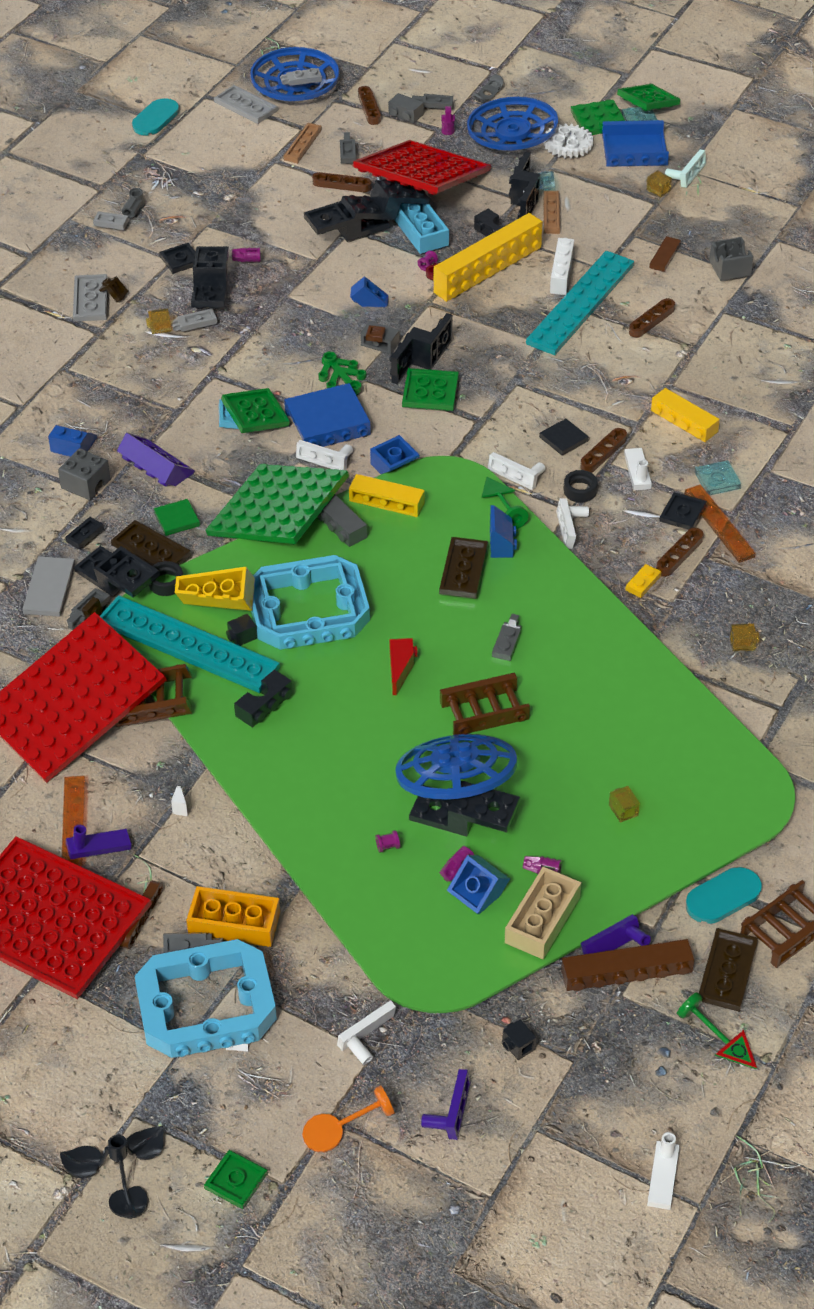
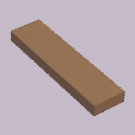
M307 123L284 154V161L298 164L321 132L322 126Z
M559 191L543 192L544 234H560Z

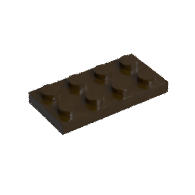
M136 520L111 540L113 547L118 549L122 546L151 566L163 561H170L180 565L191 556L189 549Z
M451 537L439 594L477 598L488 541Z
M716 928L699 990L703 1003L740 1012L758 938Z

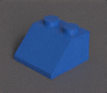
M55 425L48 436L51 452L70 457L79 448L88 452L97 438L96 434Z
M400 435L370 448V463L380 474L392 471L420 457Z
M490 505L491 558H513V550H517V539H513V537H516V526L512 525V518L495 505Z
M467 855L447 891L474 912L480 914L500 897L510 878L482 857Z

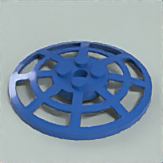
M288 47L271 51L258 58L251 67L250 76L253 86L260 93L270 98L283 101H303L319 97L330 91L338 82L339 68L336 61L324 52L305 47ZM287 55H300L299 61L280 63L277 58ZM305 57H315L323 60L325 63L318 67L312 63L305 62ZM271 60L275 66L269 69L266 74L258 71L266 62ZM303 66L319 68L322 76L321 82L291 86L289 84L283 85L280 76L287 72L307 70ZM330 66L334 71L335 78L326 80L323 70ZM275 71H280L277 77L271 76ZM256 75L264 78L266 87L261 88L256 83ZM269 80L278 82V85L271 87ZM331 83L326 88L320 90L325 84ZM312 85H319V86H318L316 89H314V90L308 89V88H310ZM283 89V90L288 91V92H287V94H284V93H280V92H278V91H276V90ZM294 92H305L304 94L293 95Z
M505 97L486 102L477 107L467 120V130L471 138L485 147L497 150H520L534 147L552 137L558 128V115L549 104L528 97ZM505 105H528L529 107L526 112L507 111ZM499 107L501 113L493 115L488 119L480 116L484 112ZM536 107L545 111L550 117L542 120L537 115L532 114ZM503 117V119L499 120L497 123L493 122L496 119ZM531 118L537 123L531 125L527 119ZM476 119L483 123L481 132H472V125ZM553 121L554 127L549 133L543 134L545 124ZM490 126L495 128V132L486 133V129ZM540 127L538 134L531 133L532 129ZM489 137H497L500 140L496 142ZM527 137L533 138V139H531V140H529V141H526V142H523V141H522L523 139H525V138H527ZM507 141H508V142H516V144H504V143L507 142Z
M479 734L450 735L429 740L412 748L399 759L395 771L397 782L407 792L431 799H459L485 793L506 782L517 768V755L511 745L495 737ZM458 741H473V742H471V743H469V742L459 743ZM484 744L490 750H479L476 746ZM493 744L503 747L508 752L497 751ZM425 751H433L430 756L420 758ZM415 755L413 761L404 764L409 758ZM480 755L491 756L485 764L480 762ZM498 756L510 758L508 765L500 773L491 769ZM431 761L432 767L428 770H425L420 765L421 763ZM413 766L415 771L422 776L413 783L404 776L402 771ZM438 771V772L447 773V774H437V773H435V772ZM483 772L491 777L478 784L461 787V779L473 777ZM429 778L445 781L452 780L453 788H430L422 785Z

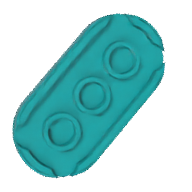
M168 98L157 99L151 102L133 119L132 127L134 132L147 136L148 133H152V135L158 133L178 115V103Z
M731 868L697 886L688 893L686 898L687 913L695 921H704L707 924L717 923L755 902L761 892V880L756 873L747 868Z

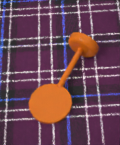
M380 1085L374 1089L377 1102L341 1120L330 1114L313 1116L303 1128L304 1143L315 1152H327L338 1146L342 1140V1125L378 1107L381 1108L386 1116L395 1114L383 1087Z

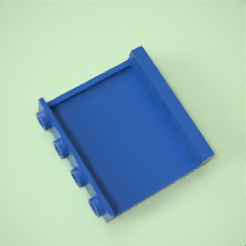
M603 121L602 139L606 167L668 165L669 151L666 150L664 121Z
M350 383L284 399L285 413L287 416H291L303 441L325 447L371 435L370 420Z

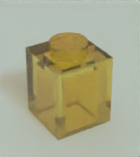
M657 170L647 177L646 190L661 198L671 191L672 178Z
M168 308L148 311L149 318H146L147 328L151 329V334L171 332Z
M731 624L729 638L732 651L755 650L756 643H759V632L755 630L754 624Z
M629 786L617 788L610 792L609 806L620 823L638 816L640 803Z

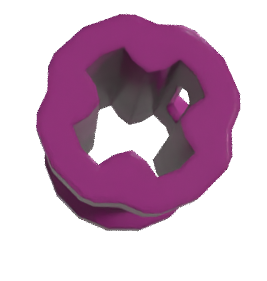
M431 250L427 251L425 256L418 260L419 268L426 271L429 265L436 264L438 262L437 254Z
M396 830L386 835H375L379 853L385 849L400 848V841Z

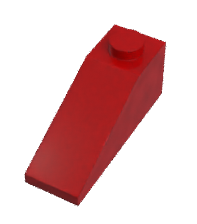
M413 638L389 639L393 695L398 694L414 666V657H417V646H413Z

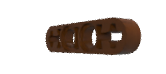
M361 86L358 88V98L367 122L370 125H378L381 122V113L372 90L368 86Z
M317 172L312 175V182L316 187L356 192H369L372 189L371 179L365 177Z
M670 298L662 299L629 325V335L638 338L646 334L674 312L675 301Z
M623 428L613 429L582 457L580 469L591 473L594 472L626 442V430ZM606 444H611V445H613V446H612V447H606L605 445H606ZM598 453L602 454L603 456H595L594 454Z
M689 529L657 561L656 569L661 571V576L671 575L703 542L704 533L701 529ZM681 545H687V546H689V548L684 549V548H682V547H680V546H681ZM676 555V556H678L679 558H678V559H673V558H671L670 556Z
M154 880L150 881L142 896L149 898L152 905L130 930L124 941L120 944V947L129 950L132 948L140 933L141 925L145 924L149 917L150 909L154 908L163 891V883Z

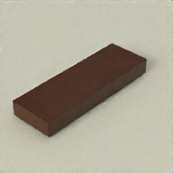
M666 236L651 260L649 268L665 272L680 247L681 240Z

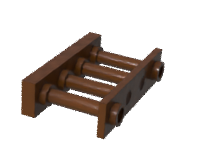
M177 664L158 669L166 677L167 681L165 682L175 681L174 699L165 700L164 682L157 688L156 702L146 704V699H144L116 723V727L192 714V706L188 699L183 697V679L192 678L187 665Z
M515 672L440 689L441 707L450 706L456 719L453 721V735L468 734L529 719V703L520 705L514 692L517 691V676ZM506 693L512 707L501 710L496 696ZM488 698L494 712L482 714L477 700ZM469 702L475 716L463 718L458 704Z
M803 880L797 884L790 885L786 892L753 916L746 917L741 923L740 934L748 935L752 932L772 950L770 963L775 968H778L814 941V920L807 922L789 906L793 901L798 900L814 914V903L803 894L805 885ZM782 910L802 929L797 933H792L774 915ZM767 921L787 940L782 944H777L759 926Z

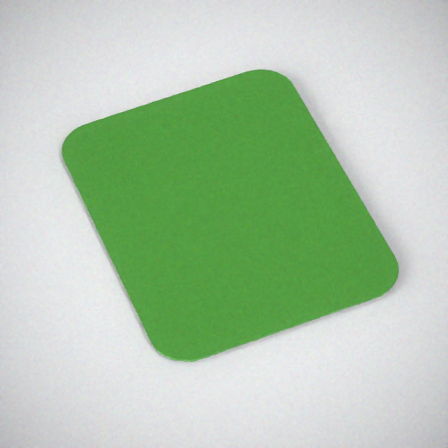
M430 456L416 459L392 471L374 477L425 490V503L418 517L349 501V489L337 494L336 496L367 524V538L351 547L341 542L338 536L331 532L328 526L317 517L296 544L239 538L179 565L182 568L183 576L247 567L252 575H254L264 566L332 555L341 557L358 566L370 607V621L356 637L282 650L258 640V638L241 645L243 648L279 662L280 669L277 672L292 681V695L290 698L284 700L275 711L270 712L262 722L256 724L253 728L235 716L234 703L247 692L253 696H263L262 691L260 693L121 635L157 669L177 664L187 665L192 678L183 679V697H186L192 706V714L169 717V720L373 985L393 1002L412 1010L427 1013H450L473 1007L581 947V942L632 914L636 916L762 846L775 838L786 827L795 805L794 785L789 773L781 762L513 492L502 495L511 507H524L529 515L528 521L524 526L516 529V537H513V539H517V550H513V558H491L490 505H495L504 513H506L507 508L497 495L482 498L486 477L503 485L505 484L493 472L479 463L454 456ZM451 537L488 541L476 599L439 594ZM166 574L156 578V581L166 583L171 582L176 577ZM339 579L314 582L304 590L296 589L293 586L267 590L269 596H275L280 601L281 617L276 621V626L307 621L311 617L326 618L348 614V610H341L336 605V588L340 585ZM149 585L134 598L126 593L122 596L229 641L226 635L228 630L227 622L245 614H248L253 620L249 610L183 604L176 594L159 596L150 590ZM511 614L519 615L518 625H521V635L511 661L492 657V651L502 625H504V622L509 623ZM413 638V646H417V657H414V666L398 694L393 695L389 639ZM515 672L517 676V691L514 692L520 705L529 703V719L468 733L501 739L511 745L516 752L517 768L514 774L502 785L494 788V790L520 797V803L507 833L473 823L466 837L410 821L409 814L418 796L407 792L399 785L395 771L396 765L406 752L421 743L453 735V721L456 719L450 706L441 707L440 689ZM175 681L165 682V700L174 699ZM157 689L150 694L155 702L157 701ZM506 693L496 696L501 710L512 707ZM488 698L477 700L482 714L494 712ZM469 702L458 704L463 718L475 716ZM458 741V742H459V743H462V742H469V743H471V742H473V741ZM484 744L476 746L479 750H490ZM493 744L497 751L508 752L503 747ZM425 751L420 758L430 756L433 751ZM415 755L409 758L404 764L413 761ZM480 755V762L485 764L491 756ZM498 756L491 769L500 773L508 765L510 758ZM431 761L420 764L425 770L432 767ZM413 766L402 771L404 776L413 783L422 776L415 771ZM438 771L435 772V773H437V774H447V773H441V772H438ZM483 772L473 777L461 779V781L478 784L491 777ZM429 778L423 784L432 788H453L452 780L445 781ZM432 806L430 807V809L437 810L440 809V807ZM497 807L489 808L491 811L499 810ZM396 830L400 841V848L385 849L379 853L375 835H386ZM462 846L469 848L474 855L482 857L510 878L500 897L480 914L474 912L449 893L447 889L452 880L446 882L439 873L447 861ZM525 856H544L562 860L560 874L581 882L580 899L544 959L505 943V927L538 875L523 869Z

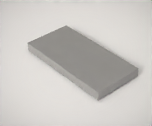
M236 85L229 87L214 97L215 103L257 124L278 111V106Z
M107 274L75 276L73 322L107 320V290L99 291L102 286L101 283L108 278Z
M38 556L22 609L23 614L60 617L75 565L74 559Z

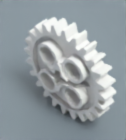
M565 123L562 126L559 124L553 136L544 142L545 149H548V152H552V155L558 154V157L562 155L564 158L567 156L578 158V155L584 156V153L588 154V150H591V147H593L592 133H588V129L584 130V127L579 128V125L573 126V124H570L568 126Z

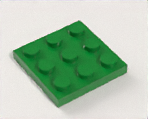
M652 83L620 88L617 91V95L622 97L623 100L630 101L632 105L641 107L643 111L662 109L663 107L671 108L675 105H680L681 101L680 98Z
M614 100L571 106V113L579 128L584 127V130L588 129V133H592V135L602 134L603 121H625Z
M408 368L402 407L453 411L459 372Z
M269 388L222 394L221 401L241 433L289 426L290 420Z

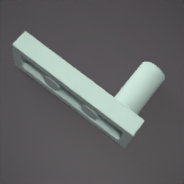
M700 149L682 171L667 168L665 178L680 180L681 187L687 188L706 165L705 150Z

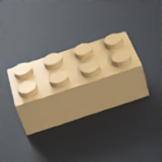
M542 867L505 927V943L544 959L580 899L581 882Z

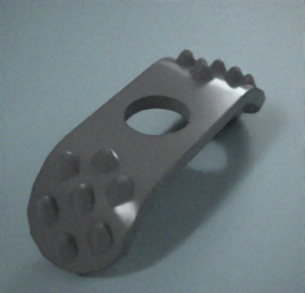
M497 74L491 76L488 83L478 93L473 95L474 100H478V102L483 104L491 101L501 90L504 84L503 78ZM488 91L491 95H485L483 92Z

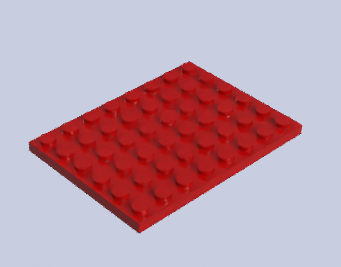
M407 140L353 161V167L357 168L360 172H370L375 177H386L388 181H398L404 186L411 185L417 190L424 189L433 195L458 186V184L478 177L491 169L490 164L412 140Z
M94 612L0 691V737L47 783L167 681V679Z
M15 836L0 854V961L78 1000L124 941L130 930L152 905L151 900Z

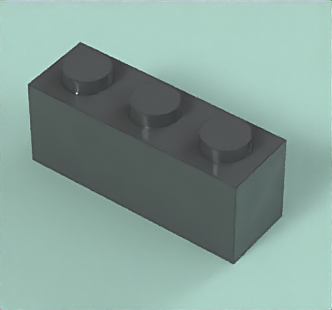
M336 495L332 497L317 516L320 521H323L328 526L331 532L338 536L341 542H344L349 547L367 538V524Z

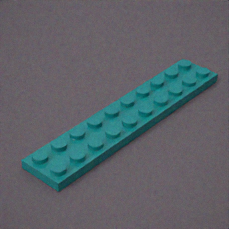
M605 251L528 336L526 345L556 355L633 268L634 260Z
M119 595L100 615L107 624L121 635L258 693L262 691L261 680L273 670L278 671L280 669V663Z

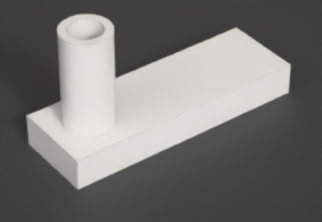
M299 440L296 447V458L330 469L346 470L347 458L353 452V448L346 444L338 452Z
M642 448L624 449V456L633 490L651 489L652 483L648 472V461L644 458Z
M495 452L489 455L488 463L490 471L530 490L536 488L537 477L545 471V466L541 462H538L529 469Z
M560 498L556 513L563 542L568 549H573L576 534L572 517H588L589 508L587 506H569L567 498Z
M390 1000L338 1035L337 1046L341 1051L349 1047L362 1065L369 1063L373 1056L360 1039L394 1017L396 1006Z
M670 1132L664 1133L662 1140L656 1143L647 1206L667 1210L671 1208L679 1145L675 1144L676 1137Z

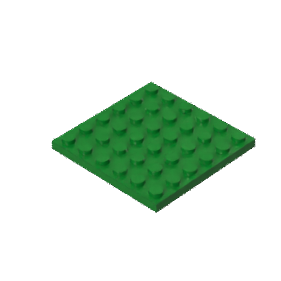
M260 464L206 528L207 536L296 544L349 477L348 471Z

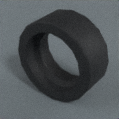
M572 471L565 476L564 495L569 500L578 503L591 501L597 494L598 481L596 476L589 471ZM575 483H584L589 485L590 487L587 489L579 490L573 488L571 485Z
M163 561L153 565L154 568L159 570L160 576L166 574L175 577L183 576L182 568L174 562ZM176 578L166 583L158 582L155 579L149 584V588L159 596L174 595Z

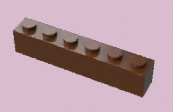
M688 939L563 957L561 972L566 991H580L585 988H600L605 985H620L625 982L665 978L678 974L685 975L693 972L694 957Z

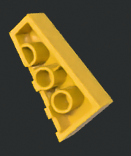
M247 567L177 576L175 594L183 604L252 611L255 577Z

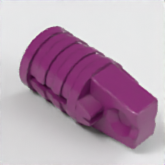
M445 106V115H441V132L444 135H452L455 133V114L451 115V106Z
M260 247L232 249V261L261 262Z
M462 846L441 869L439 873L446 882L454 879L467 855H474L469 848Z
M544 856L524 857L523 869L539 874L542 867L548 866L545 868L561 873L562 860Z

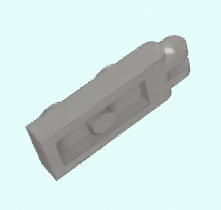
M310 68L308 70L287 72L281 75L280 79L283 85L289 84L291 86L321 82L322 76L319 68Z
M208 309L178 316L170 324L174 331L181 330L184 332L217 324V318L213 310Z

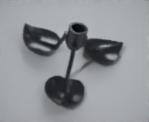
M163 1126L135 1132L127 1139L122 1135H113L108 1140V1147H105L103 1156L93 1146H81L69 1151L60 1152L61 1162L69 1174L76 1178L84 1179L93 1177L97 1173V1166H102L109 1154V1157L114 1162H119L123 1190H118L111 1194L109 1208L117 1216L128 1219L137 1218L144 1213L147 1207V1194L139 1186L127 1188L123 1160L127 1157V1154L131 1156L135 1154L140 1160H150L159 1156L163 1150Z

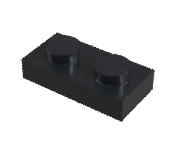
M89 517L65 537L66 542L80 550L104 530V525Z

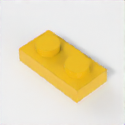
M645 564L626 584L625 590L642 598L661 577V571Z

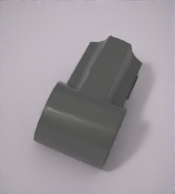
M133 188L129 191L130 197L122 208V214L127 215L129 219L135 217L138 210L145 206L143 190L140 188Z

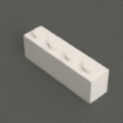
M558 238L551 273V294L566 295L574 253V239Z

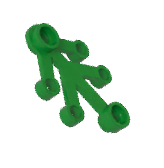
M334 352L324 353L322 357V364L324 366L321 372L318 373V380L320 382L328 381V372L332 367L334 371L330 380L326 383V388L337 386L336 382L340 377L345 384L350 383L356 396L359 395L362 390L361 382L351 380L348 375L356 376L358 380H365L366 371L363 369L357 370L358 362L356 360L340 359Z

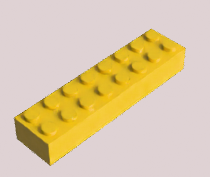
M528 213L435 265L434 293L447 302L540 249L542 245L543 221Z

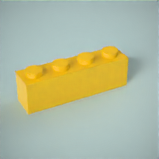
M664 388L652 397V412L703 442L708 441L718 433L719 418L669 389Z
M356 474L349 487V501L418 517L425 503V490Z

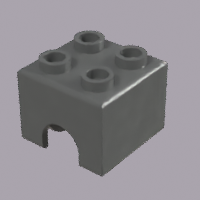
M742 237L711 242L709 262L720 281L751 276L754 256L750 250H748V255H746L745 241Z
M80 448L58 469L61 489L87 500H91L96 495L95 488L101 479L104 486L111 480L108 460Z

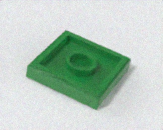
M188 499L154 508V514L165 536L200 526V522Z
M228 1150L205 1182L204 1189L244 1209L268 1175V1170Z

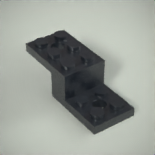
M524 152L523 156L519 158L518 166H515L514 174L509 179V184H511L509 190L510 204L520 206L518 219L528 213L532 214L539 201L540 174L530 172V152Z
M383 179L375 180L370 196H342L341 202L354 219L396 220L401 203L428 204L430 198L424 190L414 189V186L401 185L398 181Z
M341 201L304 212V219L317 235L338 230L347 242L390 228V223L385 219H354Z
M196 246L192 268L194 287L191 308L220 309L225 307L228 287L227 263L229 246Z
M446 313L431 332L413 327L406 334L405 339L399 343L396 351L390 356L391 383L398 385L407 373L408 368L412 365L428 370L434 367L452 342V314Z
M100 545L74 566L77 574L111 596L122 590L134 598L160 576L159 570L122 546L112 553Z
M461 781V787L474 785L473 783ZM494 789L482 794L459 799H431L418 796L409 814V820L466 837L473 823L507 833L520 803V797ZM438 806L440 809L432 810L430 807ZM497 807L499 810L491 811L489 808Z

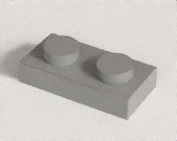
M98 211L93 224L102 228L124 230L129 218L127 215Z

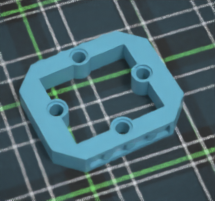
M336 555L264 566L253 575L255 583L251 614L253 622L257 627V638L277 649L282 650L353 638L370 621V607L358 566ZM339 579L340 585L336 588V605L341 610H348V614L326 618L311 617L307 621L276 626V621L281 617L280 601L275 596H269L267 590L289 586L304 590L314 582Z
M239 939L153 955L134 976L146 1044L171 1058L259 1041L277 1019L276 1006L263 951ZM238 966L243 967L245 976L240 978L237 983L238 997L241 1004L252 1007L253 1014L223 1020L210 1018L204 1021L203 1024L167 1030L166 1022H169L174 1017L173 1000L168 993L159 991L158 982L190 976L193 980L202 981L212 971Z

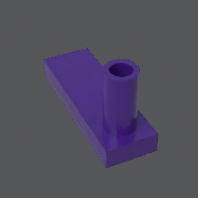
M76 825L73 837L66 838L70 859L131 850L127 829L86 835V827L84 825Z
M632 914L581 942L583 954L615 950L631 940H634L641 946L649 945L651 937L640 930L638 919Z
M459 1069L448 1116L423 1114L421 1119L422 1128L446 1130L449 1139L458 1140L471 1084L468 1070Z

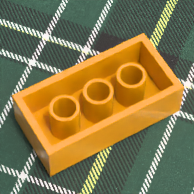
M196 886L186 919L188 933L207 932L212 933V938H223L225 941L239 939L247 944L271 947L280 916L279 898Z

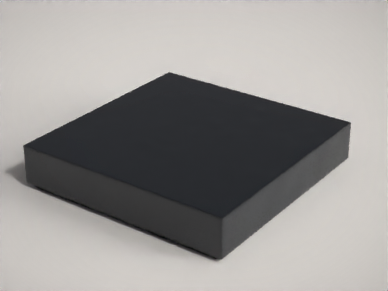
M185 243L160 251L159 256L172 274L193 268L195 250L189 243Z
M566 418L539 433V437L562 456L589 441V436Z
M673 492L659 520L660 522L688 530L695 528L707 507V501Z

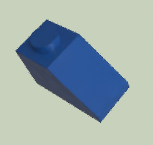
M365 276L351 287L350 298L362 307H386L388 305V294Z

